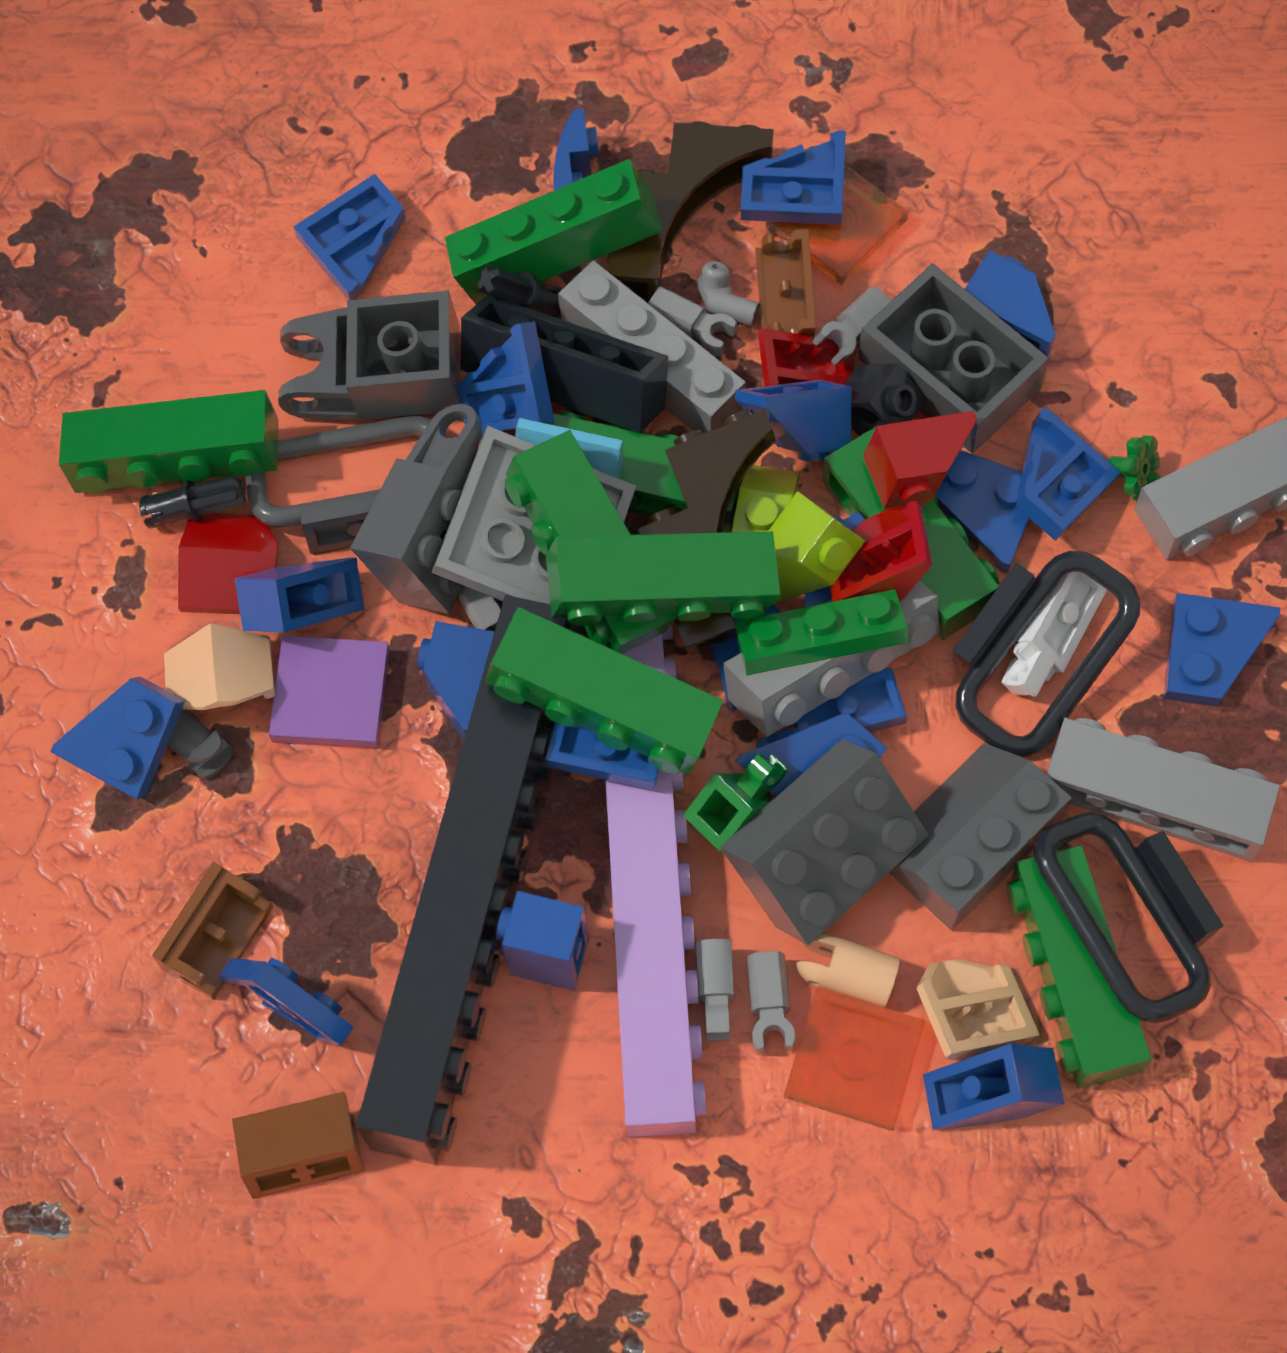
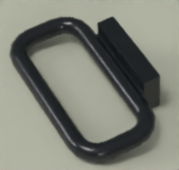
M1067 551L1055 556L1043 567L1036 578L1034 574L1016 563L952 650L955 658L970 668L961 680L955 697V709L962 724L988 745L1017 756L1028 757L1041 752L1061 729L1064 717L1069 718L1135 627L1140 616V597L1135 585L1125 575L1102 559L1085 551ZM1081 572L1110 591L1118 600L1119 610L1034 729L1024 736L1010 734L979 711L977 696L1061 579L1068 573Z
M1088 812L1077 814L1053 824L1040 833L1034 846V861L1038 871L1123 1008L1141 1021L1160 1023L1169 1021L1200 1005L1207 998L1211 988V972L1199 947L1224 925L1165 832L1161 831L1149 836L1138 847H1135L1118 823L1105 815ZM1090 834L1101 838L1108 845L1188 974V984L1184 988L1158 1000L1148 999L1139 992L1057 859L1058 847Z

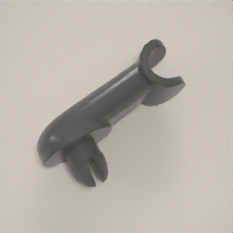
M182 709L167 748L184 757L189 767L202 779L211 778L227 765L233 755V749L221 737L217 729L211 732L189 710Z

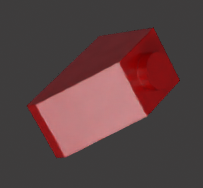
M974 411L876 426L863 454V458L884 509L907 506V502L917 501L922 506L933 500L977 421Z

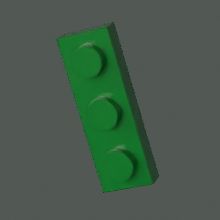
M895 589L734 622L736 638L747 676L909 643L908 627Z

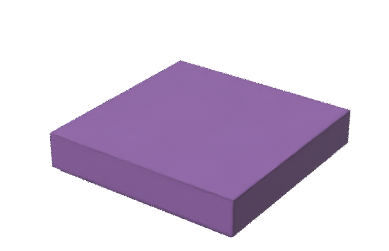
M282 636L275 685L276 695L273 699L269 728L271 741L378 748L390 653L388 642Z

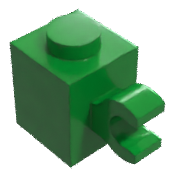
M758 754L749 763L744 774L714 773L683 816L720 852H723L720 846L772 801L766 793L774 789L783 780L789 768L773 754L768 759L762 754Z

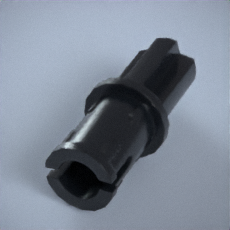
M492 266L482 269V278L477 283L482 293L555 318L561 317L558 293L562 290L561 288L539 282L536 276L529 272H520L516 275Z
M235 475L199 484L188 480L182 483L181 488L150 496H142L139 501L141 516L151 514L150 518H145L144 520L145 525L150 529L187 518L197 522L201 520L203 514L242 505L246 500L245 488L242 480H239Z

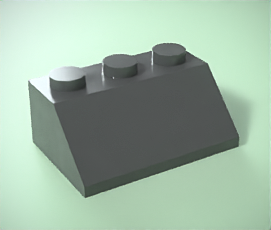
M983 743L914 811L929 836L896 865L889 874L953 931L1015 868L1017 861L1023 860L1034 849L1040 833L1064 819L1072 797L1032 761Z

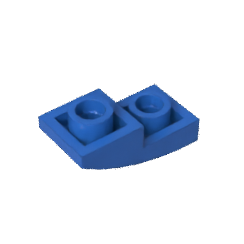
M584 108L573 110L561 134L554 164V190L590 176V158L599 157L596 127L586 128Z

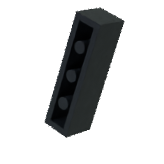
M490 295L483 298L461 317V371L467 373L477 371L481 360L489 351L502 347L512 336L509 330L515 324L535 321L551 402L570 408L575 413L587 414L641 433L665 409L668 355Z

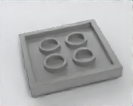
M487 426L431 573L502 601L505 595L550 604L546 555L541 552L533 538L531 531L533 523L525 507L518 508L515 506L505 486V479L508 478L505 474L513 456L536 445ZM592 468L624 523L636 485ZM571 624V628L583 633L585 625Z

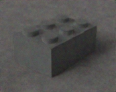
M933 263L861 329L859 359L866 365L897 363L927 398L920 408V411L927 417L974 411L977 421L963 446L971 454L1042 388L1049 360L1046 355Z
M841 739L721 845L720 848L774 926L802 943L809 945L919 846L929 834L878 755Z

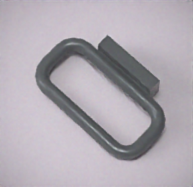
M406 416L278 440V461L410 436L421 437L432 419L423 416ZM266 472L245 476L247 499L252 514L262 523L273 527L302 525L310 554L351 547L380 491L378 489L286 507H277L272 505L268 498Z

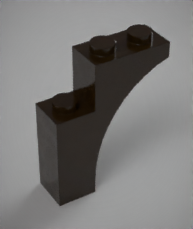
M701 121L691 123L674 122L669 174L656 173L649 169H637L652 191L662 232L609 253L607 271L648 303L661 284L667 256L683 227L708 201L721 192L742 182L743 166L764 158H773L774 129H763L754 125H741L739 127L719 126Z
M752 409L736 412L728 416L723 421L724 426L705 434L703 430H693L674 440V446L666 449L665 452L688 509L678 512L677 508H668L653 514L647 519L648 525L638 529L640 535L723 533L725 519L739 484L758 458L776 442L773 428L765 409L753 413ZM731 612L711 613L710 617L698 621H681L678 619V616L674 620L683 644L690 656L736 638L735 623Z

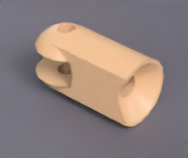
M821 933L809 945L803 943L812 952L831 958L829 967L814 962H797L798 972L806 982L885 1008L897 975L900 957L825 933Z

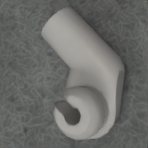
M717 261L706 263L703 266L702 275L698 277V290L708 311L711 314H727L733 317L736 322L753 327L759 312L760 303L734 295L732 287L727 280L730 272L725 264Z

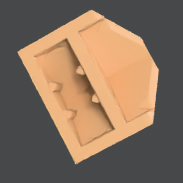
M210 623L164 653L165 687L167 691L185 700L182 709L208 710L236 705L264 695L265 699L276 695L272 647L269 636Z
M961 959L930 963L916 987L946 1059L962 1061L1007 1044L1022 1045L1040 1036L1010 966L1004 964L988 966Z

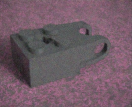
M449 290L347 300V307L290 320L280 330V343L285 352L308 360L321 361L310 373L297 376L279 388L278 405L290 415L306 419L369 420L433 414L440 412L446 407L460 404L457 389L460 383V325ZM299 335L311 336L314 339L297 340L293 337ZM305 397L315 399L310 401H298L292 398Z
M455 404L438 412L430 421L406 460L396 458L350 547L399 603L447 614L450 613L458 595L465 586L431 572L482 437L481 418L471 406L466 404ZM459 419H467L465 427L458 436L445 438V431L451 423Z

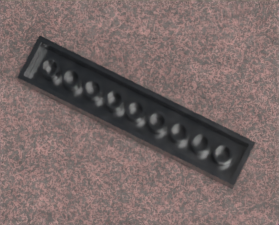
M509 595L504 596L356 1123V1128L370 1150L432 1165H437L440 1150L448 1152L453 1142L457 1118L450 1115L455 1094L464 1096L471 1073V1062L465 1061L470 1040L479 1041L486 1015V1009L480 1007L484 986L490 988L494 986L499 969L500 955L494 954L499 918L504 907L513 908L514 902L508 901L512 881L519 883L522 881L528 857V851L522 849L526 830L535 831L539 820L541 799L536 798L539 780L548 781L552 768L546 767V756L555 722L548 718L545 710L526 701L521 704L513 703L500 697L493 690L494 686L485 683L493 657L517 607L578 634L577 629L571 628L568 618L552 619L550 604Z

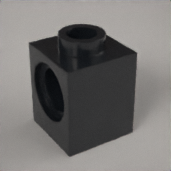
M897 363L857 365L844 384L852 387L851 428L858 436L863 435L876 426L912 421L927 400L925 395Z

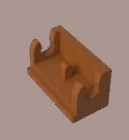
M794 230L790 235L791 239L785 241H775L772 233L766 234L762 237L761 247L756 248L755 251L761 329L766 328L815 336L816 320L809 230Z
M213 862L152 957L164 972L214 1000L225 983L218 976L231 958L240 959L274 906L272 902L260 896L262 891Z
M345 1091L232 1119L240 1175L252 1199L364 1171L353 1114H350Z

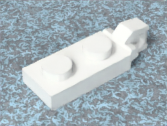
M1081 572L1066 574L1018 638V643L1015 644L1013 651L1017 657L1009 662L1001 683L1013 695L1037 696L1044 681H1049L1055 672H1064L1107 589Z

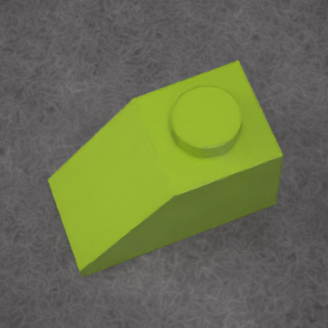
M752 465L740 486L732 532L768 531L796 494L799 472Z
M799 491L796 492L768 530L773 531L781 594L773 604L833 585L865 542V540Z

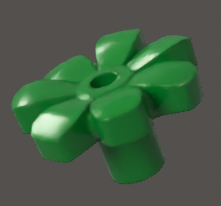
M1142 435V437H1131L1126 444L1127 457L1111 456L1108 460L1121 472L1118 477L1126 478L1124 485L1125 494L1132 496V501L1135 502L1138 500L1142 487L1161 478L1160 474L1154 472L1155 469L1160 467L1159 452L1156 451L1158 441L1154 436Z

